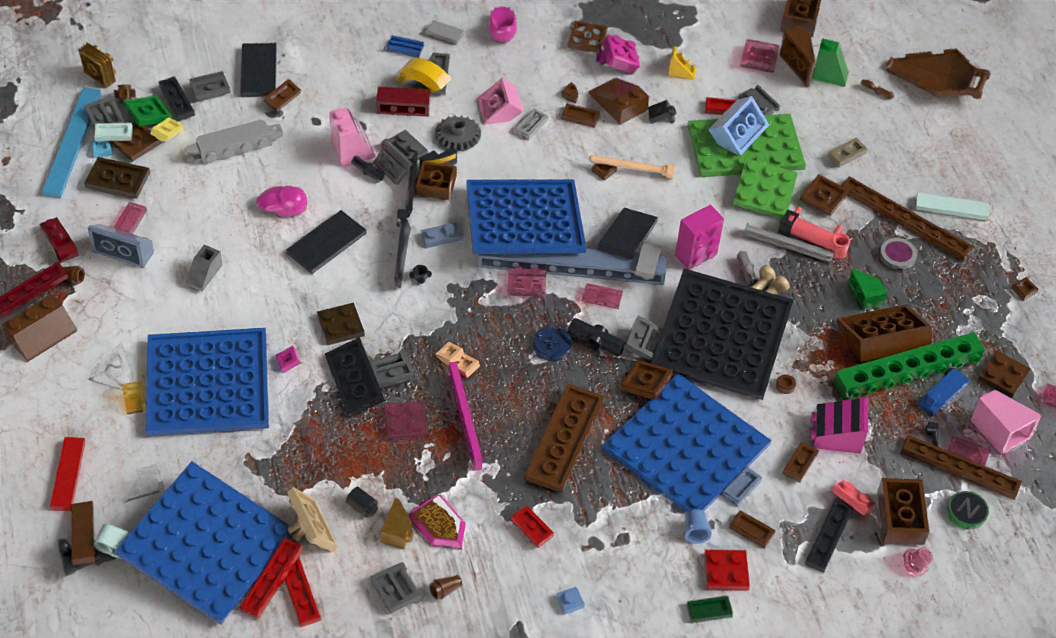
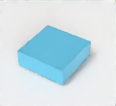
M91 141L94 158L112 155L110 141Z

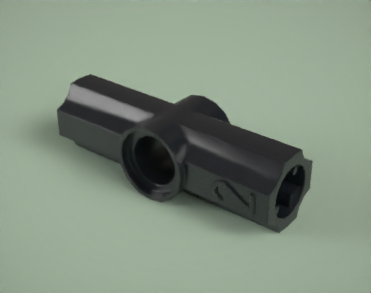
M573 318L567 333L584 340L589 348L593 350L601 348L617 357L622 355L626 341L609 334L604 326L599 324L592 326L578 318Z

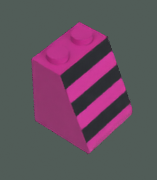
M868 398L817 404L815 412H811L810 423L814 424L810 431V440H813V447L861 454L868 433Z

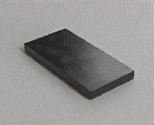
M242 43L241 97H266L276 89L277 43Z
M624 207L598 243L597 249L633 259L657 224L658 217Z
M340 210L286 249V252L292 259L313 274L366 235L367 230Z
M360 337L325 353L349 418L385 401Z

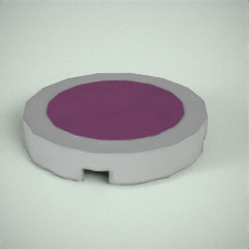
M888 239L882 244L880 249L882 262L892 269L903 268L902 270H906L912 267L917 259L915 246L905 239Z

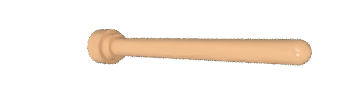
M595 155L589 156V161L593 163L661 173L665 178L673 179L675 165L673 164L657 166Z

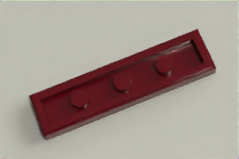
M59 261L1 295L0 317L3 318L69 278Z

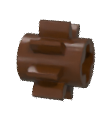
M130 84L118 85V90H114V97L119 100V103H124V100L136 98V89H131Z

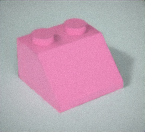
M504 78L498 80L477 98L485 124L509 122L523 112L516 86Z

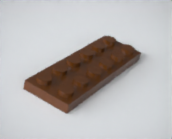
M567 383L524 475V480L563 493L604 401L603 395Z

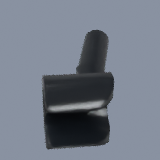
M928 422L926 433L932 434L934 445L940 447L938 441L939 424Z

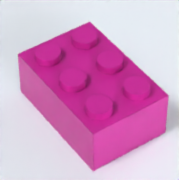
M711 204L680 221L675 256L687 269L698 267L702 262L713 259L718 254L724 218Z

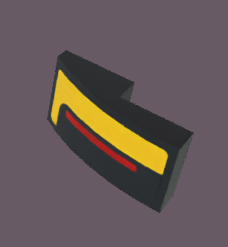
M454 147L440 154L433 150L419 157V170L422 161L453 166L457 164V151Z

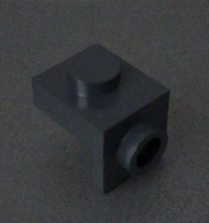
M668 100L648 107L649 120L652 124L669 118L671 123L675 122L676 109L673 105H670Z

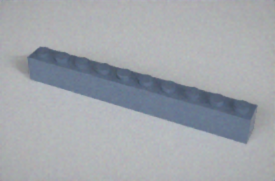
M587 248L586 253L478 254V267L664 285L667 256H659L654 279L635 275L640 253H636L633 259H629L605 251Z

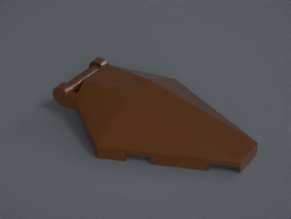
M957 48L945 49L943 53L932 54V51L905 54V57L902 58L890 57L886 67L887 72L936 97L969 95L974 99H980L986 80L991 75L990 71L976 68ZM976 77H980L976 88H974Z

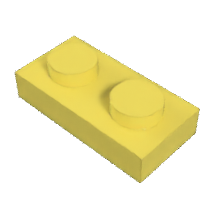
M167 118L153 127L150 134L160 141L167 142L181 133L184 125L171 118Z

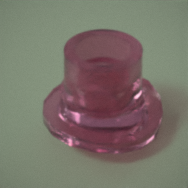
M921 547L918 550L913 548L906 550L903 555V561L907 571L914 576L925 574L929 569V564L933 561L932 552L926 547Z

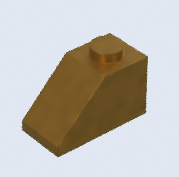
M395 498L381 529V543L405 550L407 542L411 543L414 531L412 530V522L401 501Z

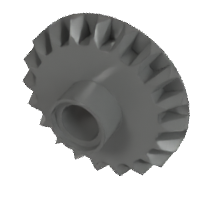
M454 115L452 118L448 116L447 119H442L441 123L437 124L435 137L438 143L446 149L454 147L456 151H464L473 148L480 141L481 129L474 119L470 120L469 116L466 118L462 115L460 117Z

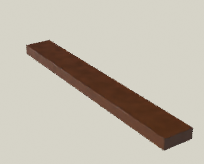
M850 176L840 185L850 190L849 197L962 261L973 250L974 246Z

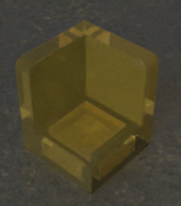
M142 381L122 384L127 414L146 412Z

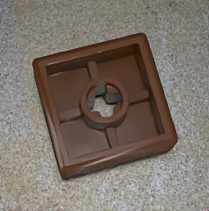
M422 161L415 184V195L450 200L457 177V167Z

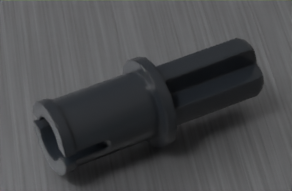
M354 156L351 160V164L362 170L364 175L370 176L378 183L383 180L385 173L374 167L372 162L367 163L358 156Z

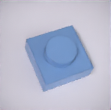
M577 586L557 593L558 602L565 615L585 607Z

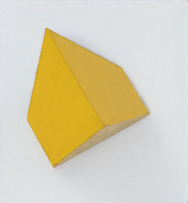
M676 46L672 49L668 76L689 80L695 79L697 67L688 64L690 60L686 61L682 52L677 53Z

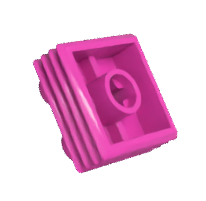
M607 34L605 36L606 39L601 41L607 65L635 74L634 72H637L636 69L638 70V67H640L636 44L632 40L621 39L618 35Z

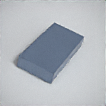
M746 466L722 491V496L738 507L762 482L763 477Z

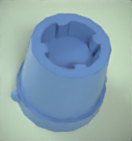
M691 510L685 515L684 535L685 539L690 543L700 544L711 538V528L706 514L702 510Z

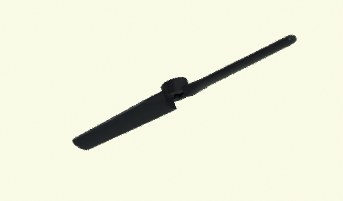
M418 152L413 155L411 160L413 165L410 167L405 207L397 211L396 227H400L394 281L399 289L402 286L411 232L407 218L410 217L413 211Z

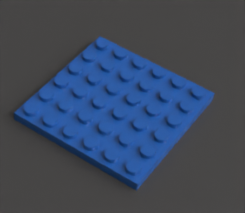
M574 179L466 180L473 254L586 253V243Z
M266 327L148 335L147 436L269 428Z
M678 373L665 386L657 400L651 399L603 444V450L684 511L689 512L697 509L705 511L746 466L749 467L770 446L771 439Z
M191 461L115 550V555L222 625L259 578L283 539H289L292 534L288 531L289 524Z

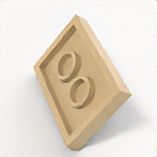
M294 487L287 491L290 498L289 504L298 514V521L288 527L289 533L295 534L292 536L293 539L299 541L305 536L310 543H315L320 548H325L331 552L339 548L315 498Z

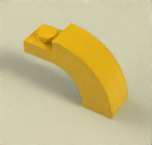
M423 58L410 59L399 70L400 74L395 78L399 84L408 80H417L430 89L431 93L441 90L451 80L442 68Z

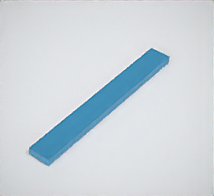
M83 87L43 188V196L62 198L91 122L84 105L98 101L101 96V89Z

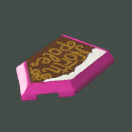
M442 495L434 496L409 513L408 516L411 522L432 546L453 547V549L462 550L466 523Z

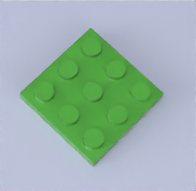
M746 158L733 205L782 219L789 208L798 172Z

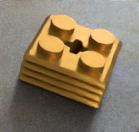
M86 42V45L84 44V47L78 48L83 72L106 88H108V85L111 86L113 81L116 82V70L112 65L113 58L109 53L102 52L97 45H91Z

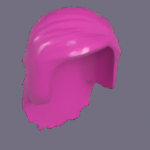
M506 6L495 7L493 11H490L488 30L493 39L499 42L511 41L517 30V18L514 11Z
M290 185L271 187L256 198L258 208H262L263 211L275 212L281 217L300 215L307 209L306 193L301 188Z

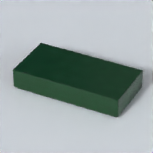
M728 595L692 600L686 603L691 623L733 617Z

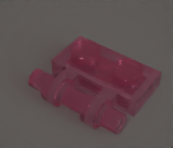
M516 267V269L509 268L508 295L545 297L546 270H539V268L522 269V267Z

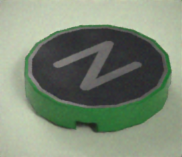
M970 491L957 492L951 497L947 505L950 519L957 526L964 529L981 527L989 515V507L986 501L980 495Z

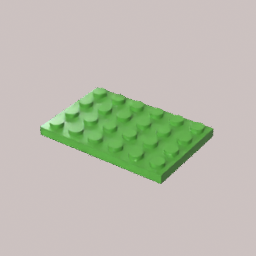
M791 114L764 115L769 126L740 156L718 145L711 135L709 129L718 119L688 121V129L701 178L741 175L746 158L791 171L805 170L806 163Z

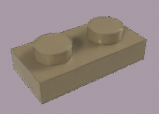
M854 138L830 150L828 156L840 167L866 154L868 148L857 138Z

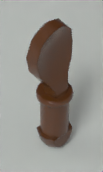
M861 80V85L875 91L876 94H880L887 99L894 98L893 92L883 89L881 86L876 87L870 80Z

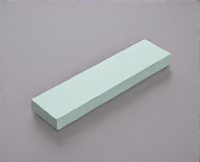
M917 192L915 210L986 221L989 218V203Z

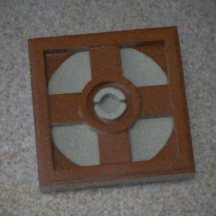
M575 20L568 41V48L598 53L603 48L601 41H604L603 39H605L608 27Z

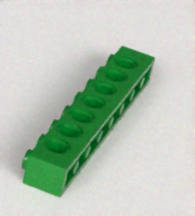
M972 332L836 371L833 383L843 401L855 399L864 394H873L878 390L890 389L895 385L907 384L916 379H925L933 374H942L954 368L959 369L964 365L976 364L981 361L985 349L976 334Z

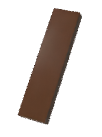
M93 501L73 503L72 563L73 565L95 562Z

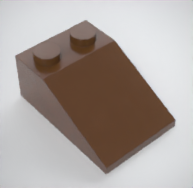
M800 24L784 30L779 55L806 87H810L815 57L811 35Z
M616 77L590 90L588 93L620 125L648 111L649 95L638 85Z

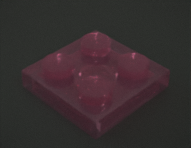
M746 39L740 67L774 73L780 45Z
M424 401L384 405L388 442L428 438Z

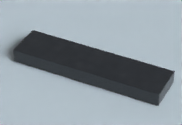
M835 498L805 561V565L822 573L825 572L854 510L848 503Z

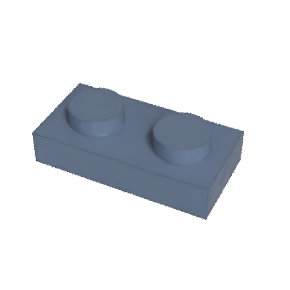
M456 222L421 230V237L426 248L462 240V235Z

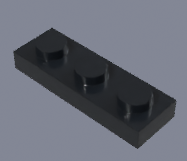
M175 76L158 81L159 87L178 121L195 116L194 109Z

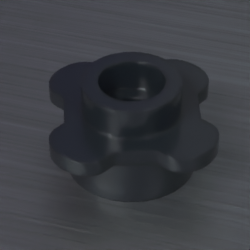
M416 265L413 268V272L409 273V277L415 279L419 284L425 283V280L432 276V272L428 271L425 265Z

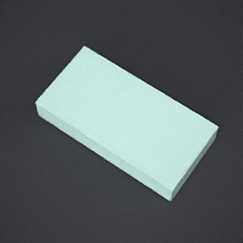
M132 123L95 124V141H131Z

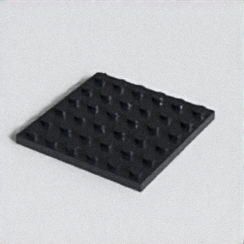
M684 268L651 364L671 369L675 375L679 373L685 378L763 400L794 299Z

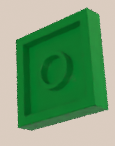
M157 96L124 100L123 107L138 126L158 124L167 118L172 119V115Z

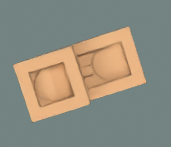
M450 342L445 344L436 353V356L447 366H449L450 362H457L459 374L466 378L480 367L478 360L464 354L463 348Z

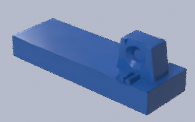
M954 368L923 396L917 405L933 417L969 383L970 379Z

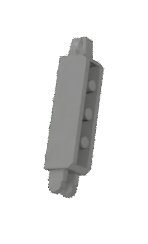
M257 120L200 135L197 137L195 144L185 147L186 161L189 163L202 161L205 164L272 146V140L282 137L283 130L280 124L267 126L264 120Z

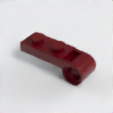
M57 217L39 224L42 232L54 248L60 263L79 256L73 240Z

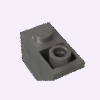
M204 244L193 259L186 285L203 292L222 267L221 251Z

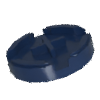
M542 328L534 337L533 349L544 360L558 361L564 359L569 354L571 338L561 328Z

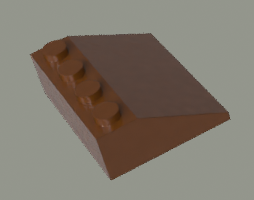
M907 304L837 318V323L853 355L860 362H870L873 359L888 357L932 344V326Z

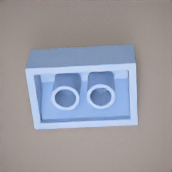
M750 96L738 99L711 126L709 131L718 145L740 156L769 124L753 97Z

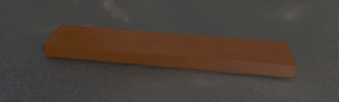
M907 435L900 452L903 455L1015 500L1022 483L1021 480L910 435Z

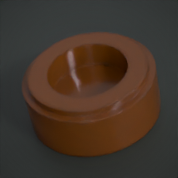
M784 374L778 377L776 388L780 393L790 394L795 390L796 380L792 376Z

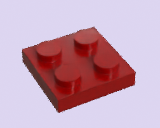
M705 549L704 560L707 590L749 591L750 582L746 550Z

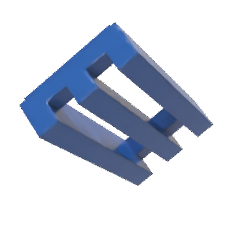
M391 35V40L387 44V51L419 58L424 48L423 41Z

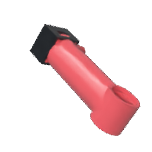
M796 207L794 211L788 209L782 217L778 233L786 237L793 235L818 247L834 252L833 257L837 259L844 258L847 255L850 238L846 234L841 233L842 225H838L832 233L800 219V207Z

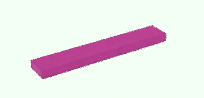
M450 362L449 378L473 469L475 471L482 470V456L457 362Z

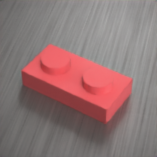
M844 479L834 485L831 491L862 515L873 510L876 505L867 494L861 493L852 483Z

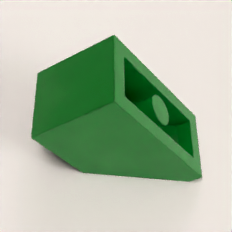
M852 269L848 282L862 309L884 305L887 289L882 285L880 279L857 269Z

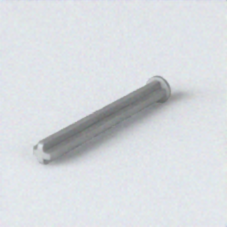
M748 222L743 233V237L746 235L827 262H831L834 255L832 251L751 226Z

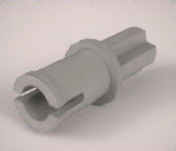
M739 251L737 259L740 264V272L743 273L748 286H752L751 278L755 285L758 279L754 272V264L750 262L746 251Z

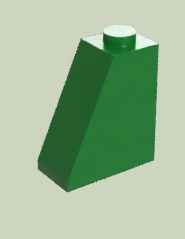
M822 38L812 79L846 87L849 71L840 44L837 41Z

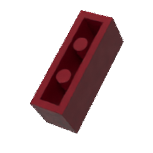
M378 86L376 114L429 117L430 89Z

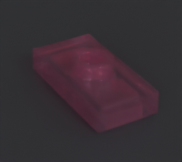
M586 283L582 301L619 309L623 291Z

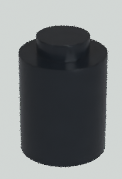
M359 486L352 489L346 498V503L364 517L373 516L378 510V501Z

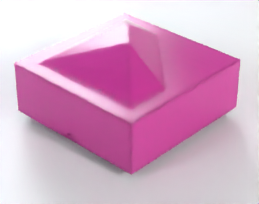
M293 345L276 354L280 368L284 373L301 364L296 348Z

